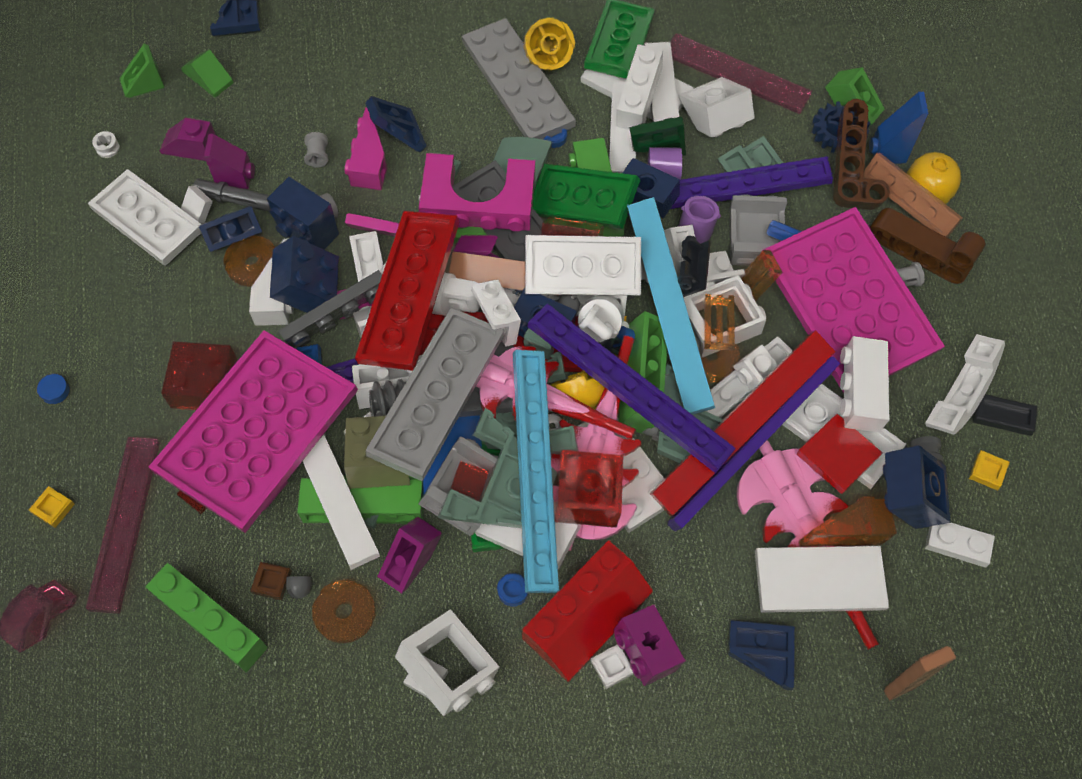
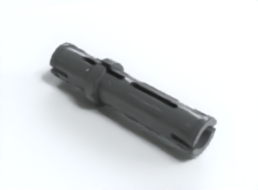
M197 178L193 186H197L206 196L215 199L216 202L224 203L226 201L268 212L271 210L267 201L270 195L228 186V183L223 181L215 183Z

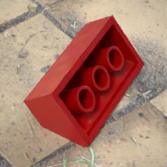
M608 540L522 629V639L569 683L614 635V628L620 620L633 614L653 593V590L633 561Z

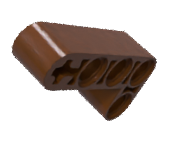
M860 99L848 101L839 116L833 200L838 206L844 208L856 207L857 209L875 210L887 200L890 188L883 180L864 178L868 106ZM851 111L854 112V116L857 117L853 125H851V123L853 122V113H850ZM846 137H854L857 145L849 144L846 141ZM844 162L852 163L855 166V171H848L844 167ZM842 188L852 190L853 197L844 196ZM869 190L877 191L880 194V200L871 198Z
M883 208L869 227L880 245L912 262L920 263L926 270L954 284L964 282L986 245L985 240L974 232H965L956 243L891 208Z

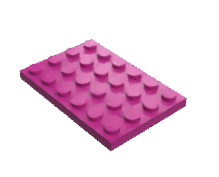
M856 207L767 247L759 254L807 334L809 335L812 331L816 330L836 351L831 357L834 356L839 362L842 348L848 345L853 336L888 341L889 376L941 351L945 347ZM840 364L832 372L839 387L841 376L844 372V364Z
M264 330L149 465V469L246 533L357 393V386Z

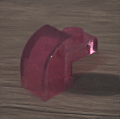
M55 579L38 589L30 584L19 592L6 607L0 621V637L18 652H23L46 638L50 620L75 606L76 596Z

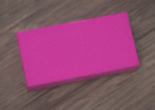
M351 213L347 214L345 224L351 228L369 232L376 231V233L394 237L399 223Z

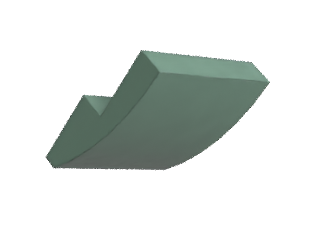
M764 136L745 148L738 145L717 158L726 172L783 163Z
M529 137L503 138L493 161L496 160L504 172L507 173L508 159L535 160V189L544 163L546 164L552 149V142Z

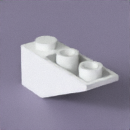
M272 257L251 287L249 313L255 326L288 325L289 314L294 313V307L269 298Z

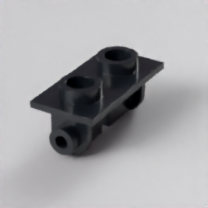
M687 236L682 241V258L685 261L681 262L678 283L682 288L683 297L706 290L710 240L700 244L696 237Z

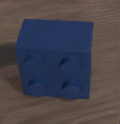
M288 177L267 198L271 209L270 214L276 223L275 228L284 238L295 236L325 250L339 235L331 203L291 177Z
M295 236L290 237L273 249L269 298L303 312H310L337 295L339 256Z
M920 445L886 452L883 475L887 483V493L884 496L887 509L915 529L951 523L946 466Z

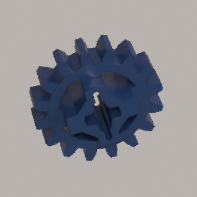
M839 101L836 102L835 107L827 103L825 109L819 108L812 122L811 133L816 134L815 142L822 141L821 148L823 149L827 146L831 147V153H834L837 148L839 116L844 108ZM851 111L850 113H853V122L851 123V125H853L857 117H855L854 112ZM868 122V125H867V137H868L869 132H870V130H868V128H869V126H870V122ZM846 137V141L849 144L857 145L854 137Z

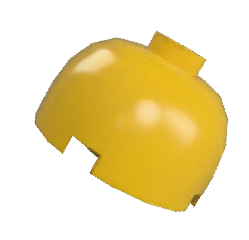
M548 17L536 21L529 27L524 37L523 47L525 55L533 65L550 71L561 68L570 61L573 49L575 48V39L573 32L566 23Z
M930 152L923 154L914 160L907 171L910 177L945 204L955 196L960 187L961 171L952 157L944 153Z
M585 371L568 376L565 382L561 383L559 380L550 384L552 387L593 409H596L605 388Z

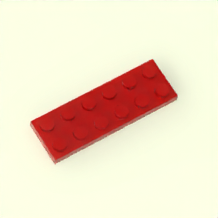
M403 211L355 355V360L358 364L411 371L416 367L460 223L457 215Z

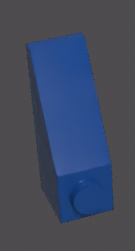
M924 92L916 93L877 127L874 137H871L869 141V152L873 153V156L876 153H881L894 164L907 163L928 115Z

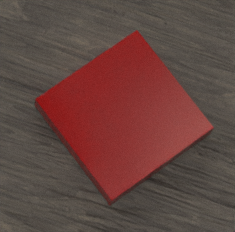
M836 414L798 450L796 455L838 492L843 494L881 457L883 452L856 429L844 428V419Z

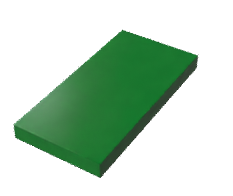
M607 0L587 53L584 68L627 79L637 45L644 46L655 9L620 0Z
M544 163L534 189L532 208L539 217L572 222L583 220L590 225L623 229L629 213L627 205L632 204L640 179L637 175Z

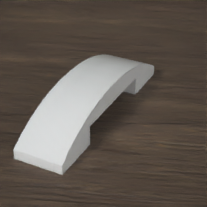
M976 334L964 355L966 362L945 400H938L925 423L927 427L956 434L968 422L982 401L995 375L1005 347V341Z

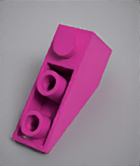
M365 107L363 117L358 119L357 138L352 139V155L350 159L346 160L345 174L349 176L351 186L382 190L387 172L385 154L375 124L370 118L367 107Z

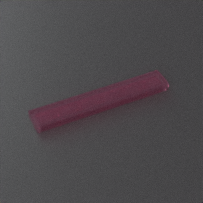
M677 33L670 42L672 60L717 79L724 77L751 89V94L798 114H801L811 97L812 91Z
M128 437L86 605V609L89 612L120 614L153 475L149 465L157 457L160 445L158 439Z

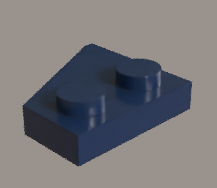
M227 0L219 10L220 17L216 24L212 23L210 25L212 36L260 31L258 0Z
M373 96L366 101L365 104L374 124L417 152H421L426 147L411 108Z
M730 621L728 655L782 688L790 691L794 689L795 626Z

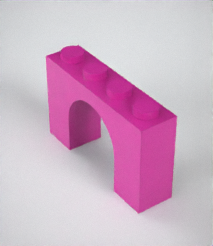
M426 153L419 212L457 215L460 221L459 228L468 226L482 227L488 230L497 228L510 229L512 231H530L535 185V160L508 159L506 182L501 193L485 202H471L459 197L453 190L455 177L454 155Z

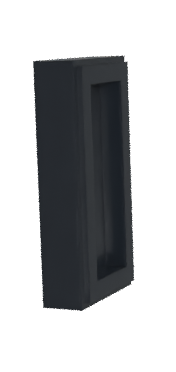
M985 394L974 412L973 423L1032 436L1035 433L1038 406Z

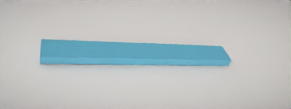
M652 197L627 205L635 236L641 237V257L684 409L692 415L714 409L715 404L681 287L678 283L677 273L655 198Z
M515 350L513 352L525 593H556L559 591L545 354L544 351Z

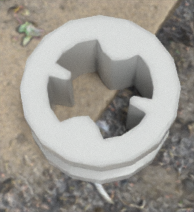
M100 132L92 140L98 155L103 158L113 157L120 150V145L115 135L111 132Z

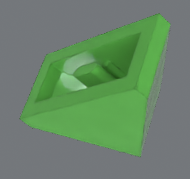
M147 44L142 45L120 77L125 97L131 98L165 88L158 66Z
M210 49L198 54L181 67L183 73L214 98L234 83Z

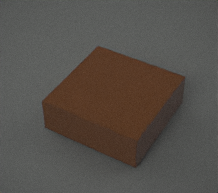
M260 562L250 591L255 595L282 601L286 590V577H290L292 571L290 568Z

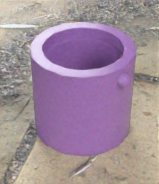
M649 147L647 165L681 180L682 148Z
M705 196L691 197L681 207L683 212L678 227L693 225L695 237L701 244L711 238L716 221L721 215L719 214L718 205L712 199Z

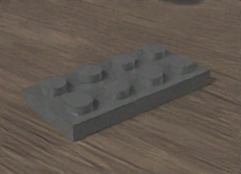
M495 160L453 185V190L459 197L467 201L485 202L501 193L505 186L506 173ZM533 208L530 231H512L510 229L497 228L488 230L482 228L487 235L498 236L493 248L501 258L525 261L526 235L554 236Z
M377 270L278 330L291 347L299 348L307 345L311 341L310 337L320 331L321 334H324L336 326L334 322L340 318H351L354 312L360 310L359 306L366 302L373 304L382 277L381 272Z

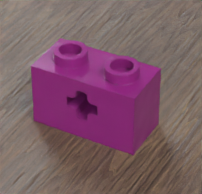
M654 604L622 618L614 628L618 646L625 650L630 659V667L636 678H640L644 686L676 672L685 662L683 655Z

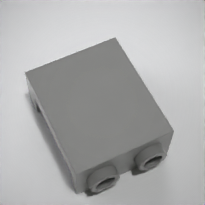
M746 194L732 197L729 209L731 265L766 266L759 254L763 249L781 241L766 233L772 220L785 224L787 198L750 196Z
M459 437L418 504L438 516L450 489L480 502L498 456L484 451L471 439ZM443 519L469 536H472L481 526L480 523Z

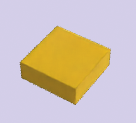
M980 450L969 479L998 491L1002 486L1009 461Z
M48 486L29 511L56 528L75 503Z

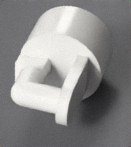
M444 272L432 314L446 316L451 307L461 312H477L480 305L471 290L472 285L478 283L458 279L454 274Z
M596 295L587 300L582 307L578 317L579 327L597 342L615 338L622 326L624 312L622 306L615 298L609 295Z

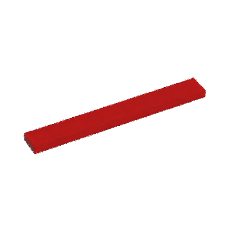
M816 330L812 331L713 430L736 448L727 461L836 352ZM689 454L649 494L670 516H673L715 473L693 455Z

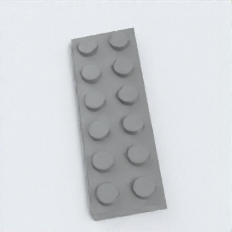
M506 18L462 35V43L524 137L543 139L546 136L552 137L562 133L563 129L569 130L576 127L575 118L543 71L533 65L527 58L523 42Z
M451 307L365 451L366 456L423 481L503 339L504 329H492L489 323Z

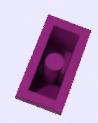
M184 118L167 131L159 150L160 153L206 161L204 153L208 134L216 135L211 122Z
M208 134L204 158L214 182L219 183L223 181L228 183V186L249 189L250 179H253L255 176L254 163L250 162L247 152L214 134Z
M419 517L400 527L377 577L401 594L404 593L431 558L442 533Z

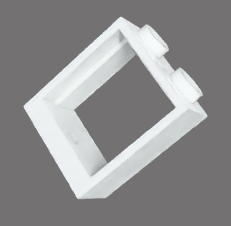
M739 275L706 287V290L683 297L701 358L762 334L766 322L765 311L760 305L756 304L749 285L744 284ZM732 298L747 323L713 336L698 311Z
M451 609L401 641L395 656L443 716L453 709L456 712L461 711L471 701L470 697L475 693L479 692L482 695L495 684L493 678L499 669L498 664ZM446 637H449L478 672L453 691L422 655V653Z

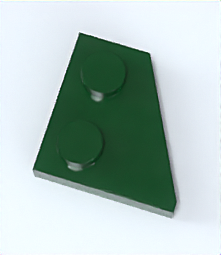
M682 116L629 127L634 152L645 153L648 152L649 147L682 148V156L686 155Z

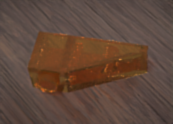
M865 496L812 529L799 540L800 547L882 545L896 535L897 531L892 513L887 509L885 500L875 499L874 496Z

